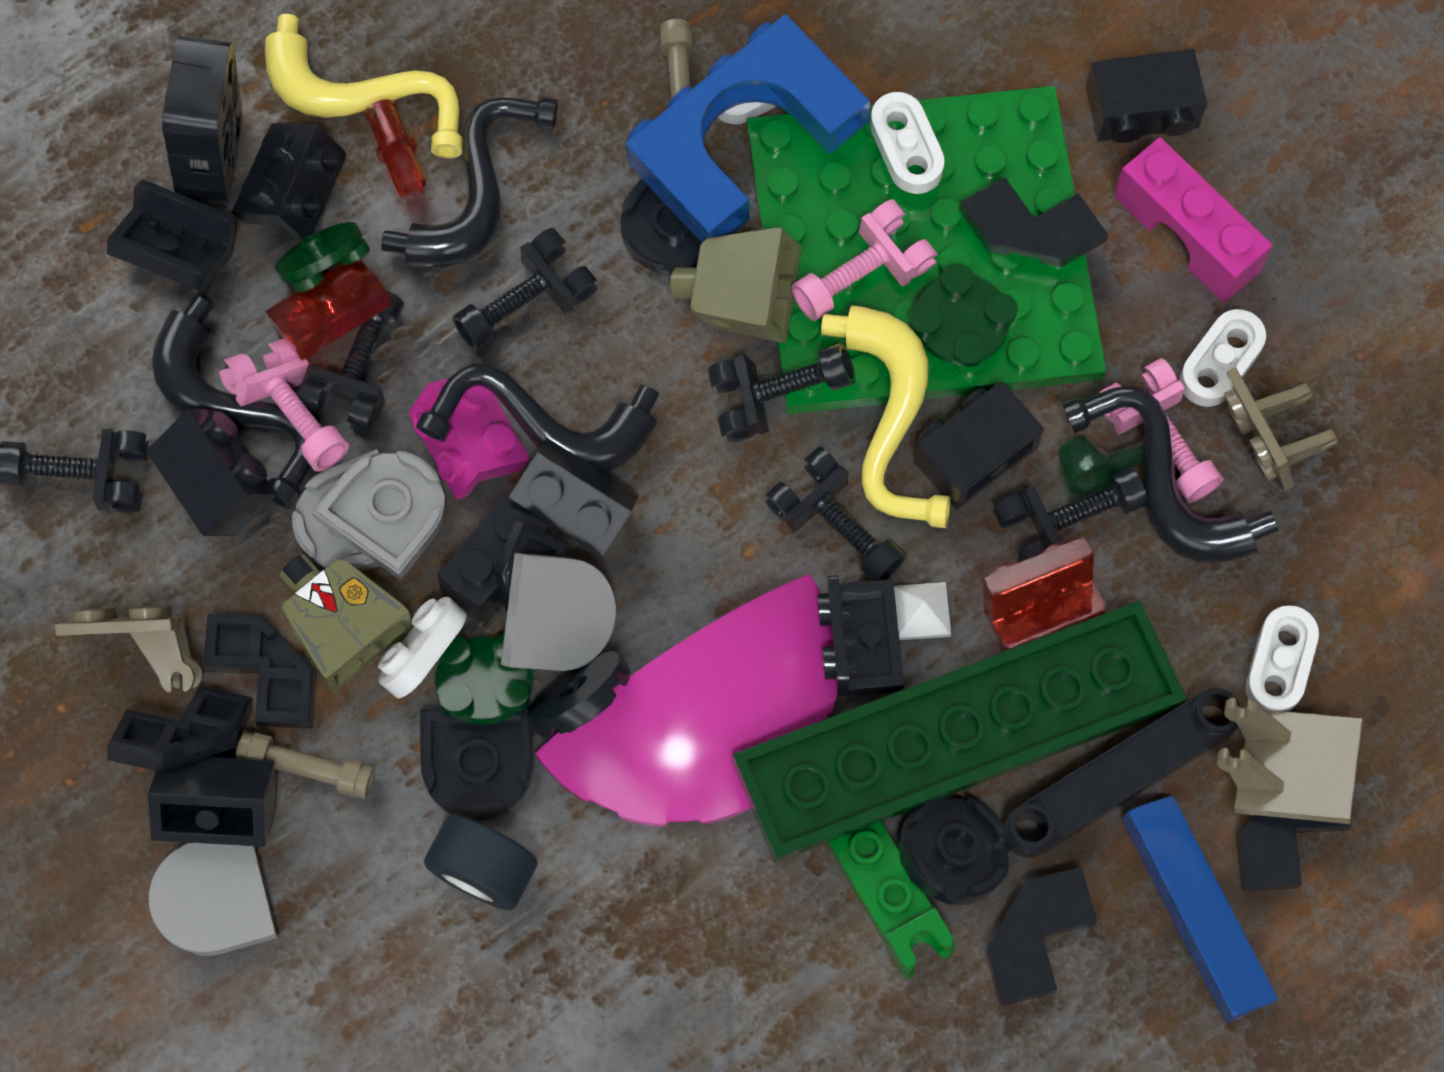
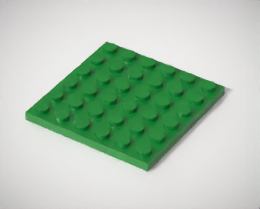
M1055 86L918 100L944 155V168L940 182L932 190L920 194L906 192L900 189L892 180L870 128L871 113L874 105H870L869 123L830 155L791 114L747 118L746 129L760 229L783 228L802 246L796 282L809 273L815 274L819 279L824 278L835 269L837 270V268L846 264V262L854 259L860 253L871 248L859 234L861 218L869 212L871 214L880 205L892 199L897 202L906 214L901 218L904 224L893 234L889 235L898 249L904 253L916 242L926 239L938 253L937 256L933 257L936 263L927 272L912 278L903 287L887 267L882 264L863 278H860V280L832 297L834 308L827 314L848 316L851 306L854 305L889 313L909 325L910 313L917 306L921 295L932 283L941 279L943 270L951 264L967 266L972 271L973 276L988 281L1000 293L1007 294L1016 301L1018 306L1017 315L1014 322L1009 325L1008 334L1003 345L993 356L982 361L979 365L964 367L947 363L932 355L924 347L928 358V384L924 400L971 395L982 387L988 392L1001 381L1010 390L1104 380L1106 367L1085 254L1063 267L1040 263L1041 259L1015 253H1010L1008 256L990 252L985 248L959 210L961 201L1006 177L1034 218L1075 195ZM899 121L888 123V126L894 130H901L905 127ZM912 165L907 168L909 172L915 175L925 172L919 165ZM793 299L787 342H776L781 374L813 363L815 364L819 361V351L821 349L843 343L846 347V338L822 336L823 316L816 321L810 320L799 308L795 299ZM847 350L855 371V384L833 391L827 383H820L819 385L816 384L794 393L785 394L786 414L887 404L891 387L889 371L878 357L870 353Z

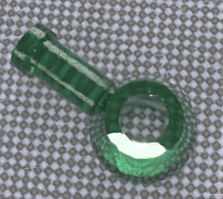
M1084 435L1074 437L1065 442L1058 450L1062 480L1070 495L1083 497L1092 494L1109 483L1108 477L1110 474L1128 466L1135 467L1144 464L1145 438H1142L1139 443L1110 453Z

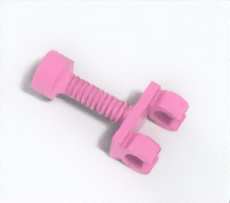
M892 199L883 203L871 214L869 212L861 218L859 234L871 248L860 253L854 259L846 262V264H843L837 270L835 269L824 278L819 279L815 274L809 273L791 285V291L796 303L810 320L816 321L824 314L833 310L834 302L832 297L860 280V278H863L882 264L887 267L903 287L912 278L924 274L936 263L933 257L937 256L938 253L926 239L916 242L904 253L890 239L889 235L893 234L904 224L901 218L906 215L895 200Z
M283 338L269 343L268 345L273 352L263 355L267 370L257 373L254 363L246 354L242 353L224 359L230 367L219 371L225 388L230 393L237 395L235 400L241 407L271 396L299 434L305 439L300 452L314 471L326 470L345 456L349 449V443L335 426L330 425L322 428L292 390V388L301 385L309 366V362L305 357H300L294 342L288 338Z
M1160 358L1144 367L1147 372L1142 374L1143 380L1149 391L1160 402L1163 410L1181 402L1185 387L1180 380L1177 381L1173 369L1166 360ZM1114 383L1109 387L1099 391V393H1102L1112 388L1121 387V385H1119L1118 383ZM1120 408L1105 414V417L1113 423V428L1118 435L1143 423L1139 412L1133 408ZM1167 416L1173 461L1181 474L1176 481L1177 488L1187 503H1193L1217 489L1224 481V478L1211 460L1203 462L1196 460V456L1187 447V443L1178 434V430L1172 421H1169L1170 419Z

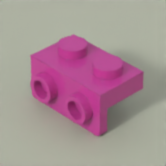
M444 379L428 383L409 410V416L416 433L422 438L433 457L441 478L447 482L454 497L458 500L468 497L475 486L481 481L522 471L530 461V457L494 394L481 386L472 387L463 395L450 420L452 429L445 442L435 440L419 431L416 425L422 413L431 410L441 389L448 380Z

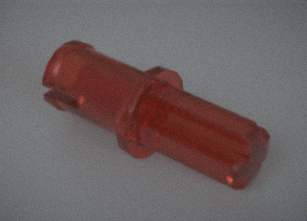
M385 99L374 102L372 106L377 116L374 115L372 108L369 107L365 110L364 115L378 144L376 150L377 158L381 163L386 164L400 197L406 200L412 197H419L425 192L426 179L414 153L417 148L415 138L407 135L399 116L397 105L393 100Z

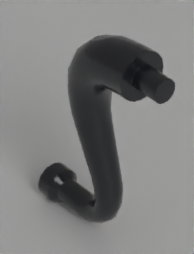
M500 97L487 99L475 106L467 118L463 131L468 197L461 214L454 220L443 224L412 223L408 233L385 230L382 237V251L405 254L406 266L418 268H444L462 264L481 253L493 238L500 218L501 202L499 187L486 141L487 127L493 120L510 118L535 122L541 129L554 130L558 113V99L543 97L539 101Z
M194 296L184 313L177 310L170 311L155 340L151 362L155 383L165 398L183 412L187 409L220 410L235 425L272 428L291 435L295 440L294 453L280 475L269 480V483L277 493V496L271 502L281 508L290 509L298 497L297 487L311 467L300 452L305 439H303L277 404L258 400L241 407L235 400L237 395L220 391L207 384L200 377L196 368V359L201 346L208 337V332L202 323L213 307L205 299Z
M473 363L461 367L449 377L431 410L422 413L416 428L435 440L445 442L452 429L450 420L463 395L470 388L481 386L490 390L498 397L538 449L547 437L605 473L623 466L640 451L657 425V421L649 414L659 393L648 386L640 385L630 405L619 402L606 423L594 431L582 433L570 430L559 424L507 373L491 365Z
M1121 386L1106 390L1085 400L1074 398L1062 403L1074 433L1088 428L1091 420L1120 408H1133L1139 412L1145 428L1144 489L1147 495V510L1151 523L1160 539L1176 554L1196 562L1223 563L1257 553L1258 549L1255 541L1279 531L1271 511L1245 520L1241 511L1220 518L1208 519L1199 517L1188 509L1177 489L1167 415L1160 402L1148 390L1136 386Z

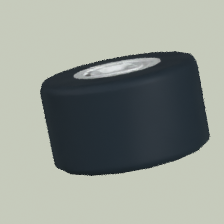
M449 815L446 817L424 858L426 868L436 877L477 900L503 910H513L516 908L538 865L536 857L516 841L482 823L460 815Z

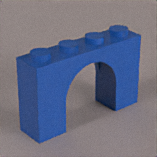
M784 14L773 24L767 22L758 27L752 33L744 48L734 56L727 54L717 60L710 68L708 77L694 88L687 86L680 90L669 102L667 110L654 120L649 118L640 122L631 131L628 141L625 143L628 165L701 243L707 238L732 235L750 220L748 197L716 165L704 147V140L710 126L722 113L737 105L751 102L777 106L791 114L829 155L869 123L870 100L787 14Z

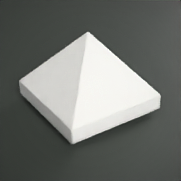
M946 582L894 586L899 640L951 637Z

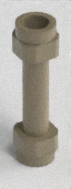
M683 19L667 20L660 25L661 51L663 56L668 57L671 99L683 88L691 86L688 55L693 52L692 32L690 23Z
M243 733L235 758L275 761V769L336 785L339 794L353 798L367 799L375 777V766L364 764L363 761L347 757L344 764L275 746L272 737L259 733Z

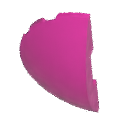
M808 574L755 598L700 629L631 675L627 686L619 684L613 688L617 696L607 709L575 731L563 734L558 732L535 753V757L561 786L585 803L592 801L601 807L617 812L622 820L641 825L664 827L669 822L690 821L710 824L750 810V804L731 762L732 755L825 720L833 713L837 697L836 679L825 680L822 647L832 646L831 627H820L817 594L821 593L811 575Z

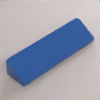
M1170 796L1127 811L1122 822L1225 1023L1228 1024L1277 1001L1278 997L1174 797Z

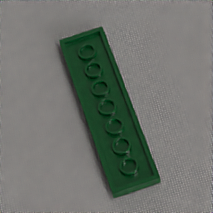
M1139 600L732 755L731 762L774 863H777L914 810L917 806L953 795L1175 709L1184 704L1187 698Z

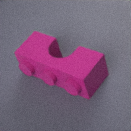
M1161 137L1122 168L1114 197L1149 231H1152L1160 223L1174 230L1183 240L1189 251L1190 261L1187 268L1223 303H1226L1262 271L1273 245Z

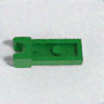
M882 822L827 843L829 851L882 941L885 943L886 951L903 978L911 979L914 977L916 957L911 948L916 944L926 943L930 945L942 959H948L955 951V942L936 908L932 907L925 893L911 882L901 864L899 850Z

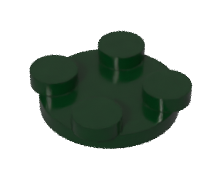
M343 222L313 233L292 247L279 259L275 266V271L285 283L291 282L296 293H302L322 282L324 275L321 271L338 261L342 265L352 264L367 255L370 248L365 239H362L363 234L355 222Z
M951 264L943 270L941 279L932 283L921 295L917 306L910 313L909 325L921 339L923 346L938 359L964 367H975L993 356L1001 348L1007 337L1009 325L1016 318L1018 306L1011 296L1000 293L988 281L973 276L972 271L967 266Z
M505 633L497 638L478 637L468 640L456 636L438 659L439 664L435 673V687L440 708L446 715L471 724L487 725L504 721L527 707L533 687L532 669L501 665Z

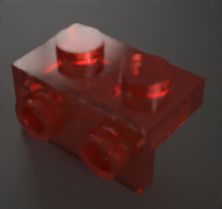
M358 260L349 265L340 264L324 274L322 282L314 288L302 293L295 292L265 312L279 340L284 339L298 358L303 361L393 303L385 287L365 264Z
M1084 536L1069 543L1060 542L1053 544L1037 556L1017 564H1004L995 569L990 575L983 577L984 614L1005 651L1106 613V604L1093 584L1094 553Z

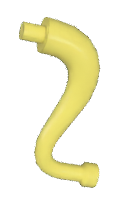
M282 14L278 17L277 32L269 34L265 39L266 71L274 91L290 108L307 116L322 118L343 117L363 112L408 95L430 94L436 98L439 107L438 129L432 135L431 152L442 158H455L462 154L463 137L458 133L459 100L454 87L446 78L433 72L415 70L352 83H333L320 79L310 69L308 63V42L306 38L298 34V17L292 14Z
M852 305L848 316L824 314L821 327L822 336L846 338L847 350L870 353L878 357L885 364L890 375L889 400L862 465L861 484L866 499L875 509L897 518L927 521L931 527L946 529L950 512V496L933 495L929 499L898 496L888 491L884 484V474L887 465L915 419L924 400L928 384V358L921 339L907 323L879 310Z

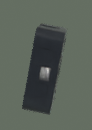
M178 36L173 51L162 117V130L174 192L189 198L229 202L243 121L233 42Z

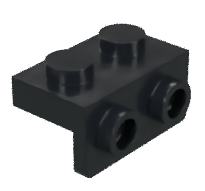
M271 123L231 213L244 224L283 226L297 240L303 241L313 233L345 161L346 152L318 125Z
M141 179L134 187L133 209L107 239V254L204 292L232 256L235 217L230 213Z
M838 575L827 576V593L817 594L820 627L830 626L832 646L822 647L825 680L836 679L837 697L904 690L893 579L839 584Z

